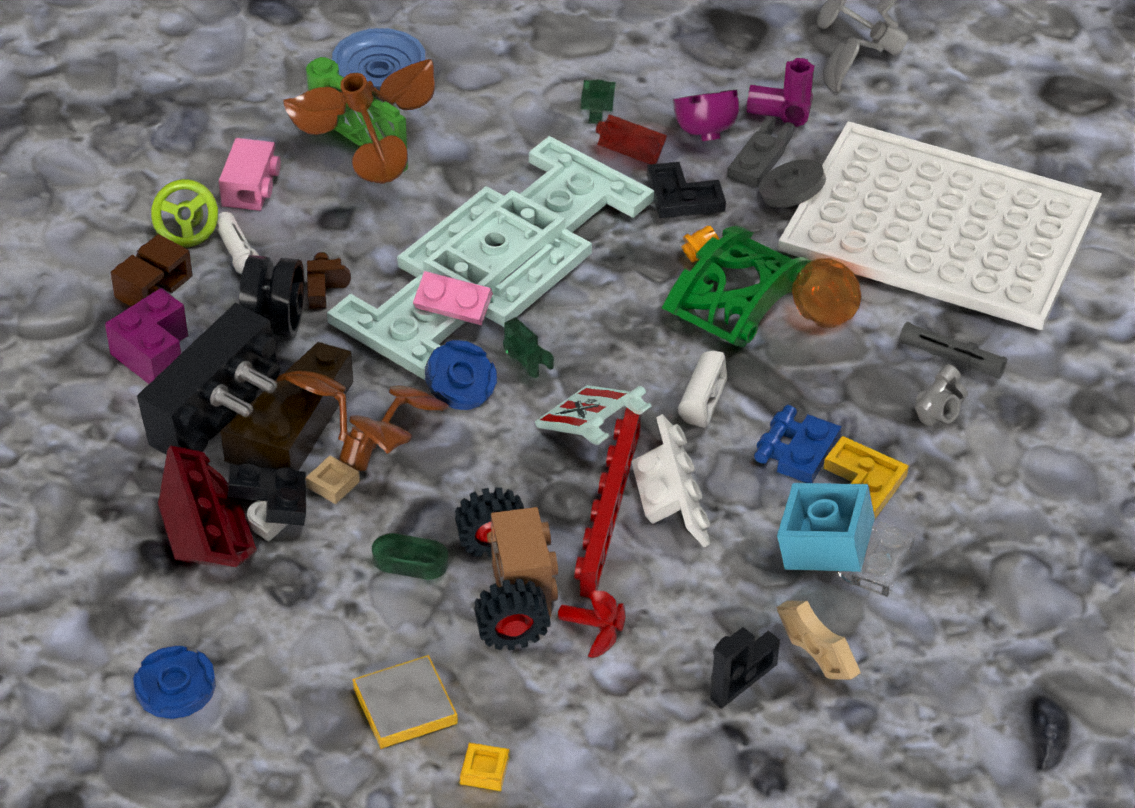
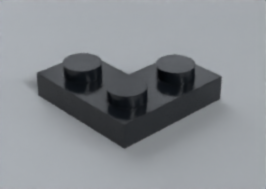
M680 161L647 165L646 175L650 188L654 190V202L659 219L725 212L726 200L719 180L686 183Z
M230 464L228 497L266 501V522L304 526L306 518V472L296 471L288 467L274 469L258 467L254 464Z
M744 627L732 636L723 637L713 650L714 659L710 700L721 709L777 666L780 639L770 631H767L755 640V636Z

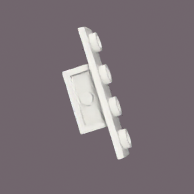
M661 414L656 419L663 445L631 461L645 517L654 524L681 510L688 531L703 547L710 545L706 529L710 527V522L698 501L702 499V493L691 475V472L695 469L691 458L683 445L687 444L685 434L678 424L672 425Z

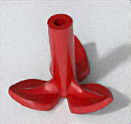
M599 590L589 592L594 610L569 605H561L558 610V618L560 620L599 628L601 632L597 635L589 651L588 657L590 658L603 655L616 643L615 628L622 632L626 619L624 603H620L617 606L616 599L612 595Z

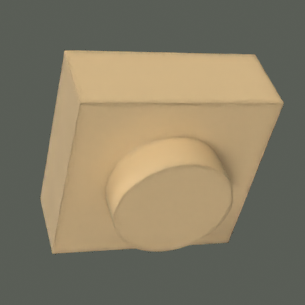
M331 455L306 477V487L334 504H337L360 482L359 471Z

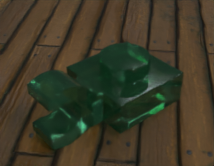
M600 79L584 80L581 109L590 110L589 124H602L603 111H613L616 82Z
M516 317L504 323V349L511 358L517 359L526 368L527 373L531 377H539L538 364L545 365L549 370L554 368V357L549 351L544 350L538 345V336Z

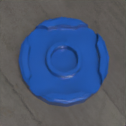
M452 340L439 348L437 347L431 353L425 366V381L430 392L437 399L447 403L449 407L470 410L480 407L492 395L497 383V371L494 363H490L486 357L487 353L481 347L468 341Z
M184 646L161 648L147 655L141 662L138 672H135L133 677L136 699L142 708L156 717L169 719L190 716L201 710L211 700L216 687L211 661L204 653L198 650L197 653L188 651L187 647Z

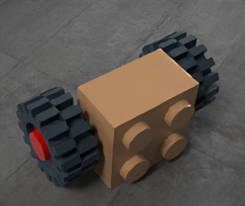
M495 487L494 493H490L489 488L482 489V495L478 496L475 491L469 494L470 501L465 498L460 501L461 507H456L455 521L461 546H465V550L468 553L474 551L475 556L482 557L483 553L487 552V556L492 557V568L496 583L489 586L490 593L483 590L480 593V599L476 598L474 603L481 640H485L486 645L490 647L494 644L495 649L502 650L504 645H507L508 650H515V645L521 644V647L525 648L528 647L529 640L536 643L540 640L539 634L546 635L548 632L547 627H550L552 601L558 600L555 577H552L553 575H558L557 557L555 551L549 552L547 545H551L548 522H541L538 507L524 508L521 498L518 494L514 496L513 491L508 489L503 494L502 488Z

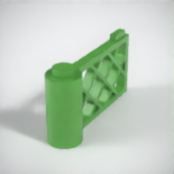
M319 57L307 65L308 91L319 87H332L339 92L342 91L340 83L344 77L339 75V67L335 61L326 57ZM373 97L369 111L374 118L372 119L370 116L378 140L383 139V136L375 123L378 124L385 137L390 135L397 136L404 142L407 148L406 117L401 115L400 110L388 102L382 103ZM346 104V111L343 115H338V124L334 130L360 147L364 144L373 143L364 129H367L362 113L356 112L363 124H361L354 110L350 109ZM345 117L351 126L345 123ZM388 121L394 124V131ZM408 162L404 171L408 169Z

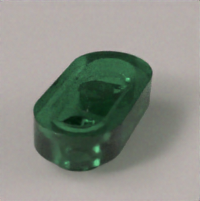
M387 533L376 538L371 548L373 564L377 569L387 573L432 580L445 574L449 565L447 548L435 540Z

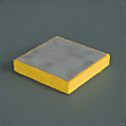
M429 655L352 679L353 689L380 749L458 724V715Z

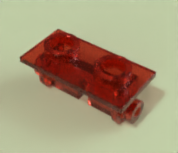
M610 114L605 122H598L595 130L597 134H600L597 145L647 164H657L667 138L665 134Z

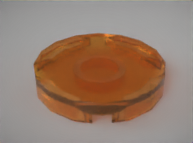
M819 258L806 264L798 272L792 287L794 303L800 314L807 320L811 319L817 323V326L822 328H836L852 319L859 309L862 297L860 284L854 273L843 263L831 258Z

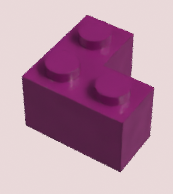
M162 288L105 323L110 354L148 384L181 354L180 341L188 337L184 305Z

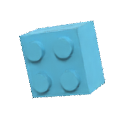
M792 484L777 534L785 570L861 572L875 520L868 484Z

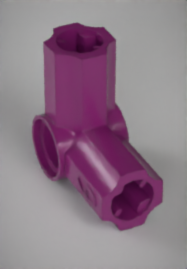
M795 58L792 61H787L784 89L750 85L746 112L780 117L784 123L794 124V127L804 125L808 121L813 101L812 88L815 65L804 58Z

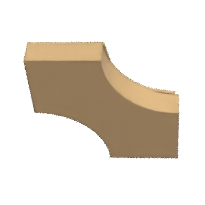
M786 601L776 607L791 643L806 650L818 663L826 678L851 680L861 674L846 638L830 631L815 615L808 601Z

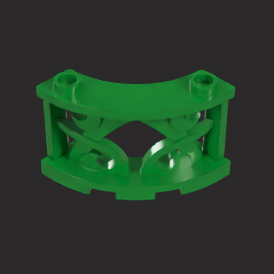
M731 226L723 230L722 238L718 240L712 237L696 253V258L700 260L691 271L687 269L682 271L668 294L662 309L733 345L744 348L747 343L754 339L758 331V324L767 311L781 297L790 292H797L799 287L806 284L811 273V268L809 267L812 261L805 257L791 259L752 240L751 237L754 232L740 226ZM723 267L731 269L755 267L760 283L745 288L725 291L726 275L722 269ZM709 280H713L718 283V288L716 292H713L714 283L707 284ZM719 308H725L724 321L727 325L731 315H740L731 333L713 324ZM689 310H709L708 321L690 313Z

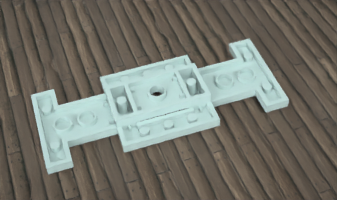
M548 136L529 152V163L546 171L543 176L520 194L511 190L504 196L485 186L397 256L398 267L415 276L414 280L378 309L349 294L327 312V321L332 326L425 380V366L431 353L438 346L440 347L438 344L466 321L415 308L413 301L424 271L491 288L493 295L485 317L506 327L592 254V243L572 232L606 204L634 218L654 201V190Z

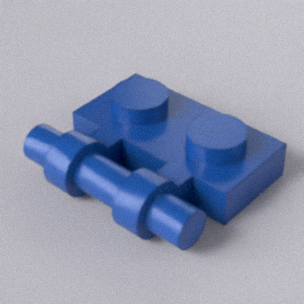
M786 405L781 412H777L772 418L769 432L764 433L757 442V451L754 454V458L762 464L767 463L769 458L778 460V473L805 483H813L824 465L826 456L839 440L842 426L807 414L802 423L794 421L797 415L796 408ZM783 436L792 439L789 445L780 441Z

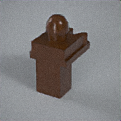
M318 252L313 260L307 261L309 309L327 308L326 289L346 288L350 284V270L345 265H341L340 258L330 260L325 252Z

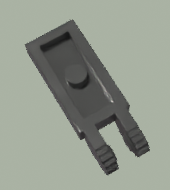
M767 116L762 122L759 131L754 133L729 165L727 177L758 188L762 179L770 172L785 152V147L794 133V124L786 122L776 138L771 136L776 126V118Z

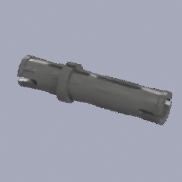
M908 321L904 324L899 336L900 343L960 364V368L967 371L972 368L1000 379L1007 365L1006 357L979 349L976 343L969 342L965 344L913 325Z

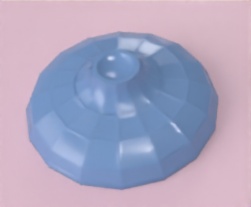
M375 28L352 33L341 40L332 52V60L338 64L340 76L345 77L350 73H361L366 77L367 82L371 81L374 87L380 91L383 81L389 75L408 65L424 61L425 49L418 39L406 32L389 28Z

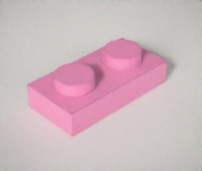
M424 271L413 304L417 309L482 325L493 292L489 287Z

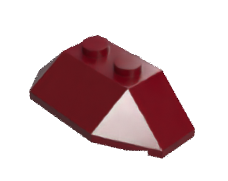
M170 445L166 454L158 505L174 558L176 560L209 566L238 567L254 556L257 551L240 499L228 497V482L218 471L209 465L211 461L204 452Z

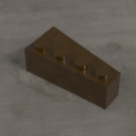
M317 342L284 372L311 371L323 374L346 387L345 395L354 382L351 351ZM287 380L277 381V387L273 393L264 391L250 403L253 408L251 415L244 417L238 414L220 431L224 462L234 465L254 464L258 467L274 469L288 467L299 471L339 406L338 400L333 396L312 393Z

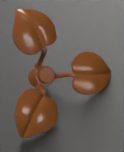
M432 59L408 65L389 75L383 81L380 91L374 87L371 81L367 82L363 74L350 73L340 83L341 92L332 87H319L297 97L283 100L284 107L291 121L300 130L313 135L332 131L338 124V115L345 113L346 104L350 109L361 112L373 143L364 144L356 150L352 158V165L356 174L363 180L385 184L386 182H392L403 173L408 162V151L404 142L397 136L390 135L380 141L378 140L367 111L373 101L372 94L391 105L396 102L397 106L402 110L420 108L427 104L434 95V64Z
M292 371L277 377V381L287 380L312 393L333 396L338 400L340 411V434L338 440L344 442L338 460L357 471L367 470L376 444L388 454L397 446L411 441V433L389 423L400 405L408 403L418 409L440 411L449 408L447 403L434 398L422 390L408 386H391L389 393L396 396L382 421H375L365 416L352 415L349 421L356 427H352L351 432H347L346 395L344 394L346 387L328 376L311 371Z

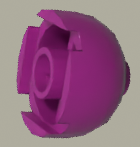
M727 90L720 91V93H706L673 99L674 113L678 124L688 134L701 135V141L721 139L720 132L730 129L737 120L739 114L738 91Z

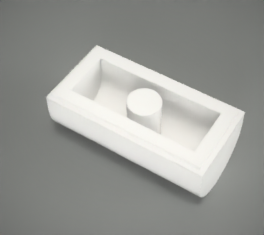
M707 351L700 356L678 406V413L686 423L703 428L708 426L727 381L724 352Z

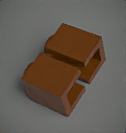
M159 234L142 245L137 250L136 256L131 255L110 272L114 297L129 306L135 305L159 290L160 288L154 286L155 284L173 293L193 276L190 251Z

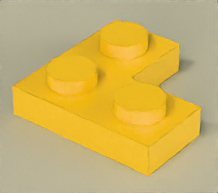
M842 436L826 456L823 469L851 481V484H868L876 519L907 477L909 465Z

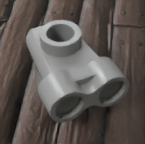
M946 364L935 376V382L931 387L918 394L914 408L920 422L924 425L933 426L937 421L951 423L957 418L960 404L968 396V391L960 383L961 374L954 366Z

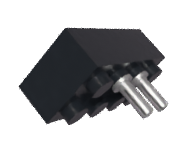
M235 302L137 395L149 446L165 455L170 445L203 452L208 445V441L230 423L237 413L244 417L251 415L253 408L250 403L255 400L257 391L260 388L268 393H273L276 390L277 382L275 380L279 376L280 365L277 364L276 341L273 339L270 320Z

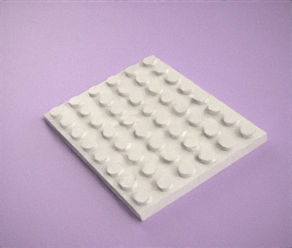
M848 121L822 165L826 175L825 185L815 196L800 203L779 239L778 251L796 257H805L826 266L1043 331L1100 204L1102 193Z

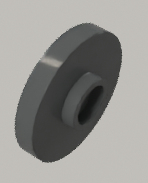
M808 159L795 160L782 164L770 171L760 182L759 191L763 201L769 206H794L815 196L825 185L826 175L822 165L817 161Z

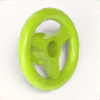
M180 179L168 183L157 193L151 208V219L159 235L184 248L193 247L204 242L213 233L218 221V206L213 194L203 184L194 180ZM186 189L198 193L191 201L185 200L179 204L166 201L170 194L178 190ZM206 204L208 208L207 222L204 228L194 235L193 228L202 222L204 215L202 206ZM188 207L191 215L187 220H184L182 211ZM162 210L174 215L177 223L181 225L182 237L176 236L166 229L162 221Z

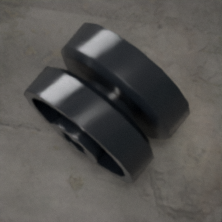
M249 255L242 271L239 304L270 320L271 330L274 335L295 337L300 325L304 301V267L302 261L299 259L280 258L274 267L270 257Z

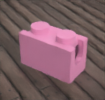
M235 138L219 178L221 205L223 207L261 211L265 199L271 197L273 177L278 176L280 173L281 159L280 156H274L275 142Z

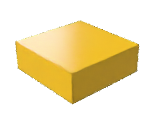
M469 742L460 774V785L501 791L510 758V749Z

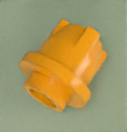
M707 225L692 235L687 233L683 236L685 244L681 247L692 263L700 260L696 258V253L712 237L719 240L718 235L711 226Z

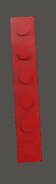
M627 407L624 418H617L613 439L617 441L616 446L609 445L606 458V467H609V471L602 472L600 476L598 494H602L600 500L594 499L590 517V521L594 522L593 528L586 527L582 550H585L586 553L584 557L578 556L575 565L574 579L580 580V596L590 598L589 592L598 590L632 466L631 461L634 458L641 433V414H635Z

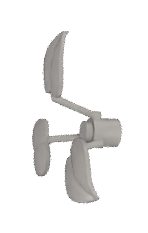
M828 0L824 3L817 17V25L820 28L825 29L835 21L839 12L842 11L871 29L870 37L873 39V42L849 38L846 44L840 43L834 49L823 70L825 84L831 90L840 93L842 81L856 58L860 46L874 48L879 52H882L884 49L894 56L903 50L908 41V34L897 28L899 24L892 20L887 13L897 0H879L880 2L876 8L886 21H878L875 25L845 7L844 4L847 0Z

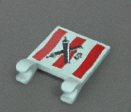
M586 385L537 419L535 424L537 428L582 435L591 443L599 445L610 437L608 433H604L599 428L607 417L623 406H626L638 415L644 413L652 406L651 403H646L641 398L646 393L645 388L642 386H638L630 392Z

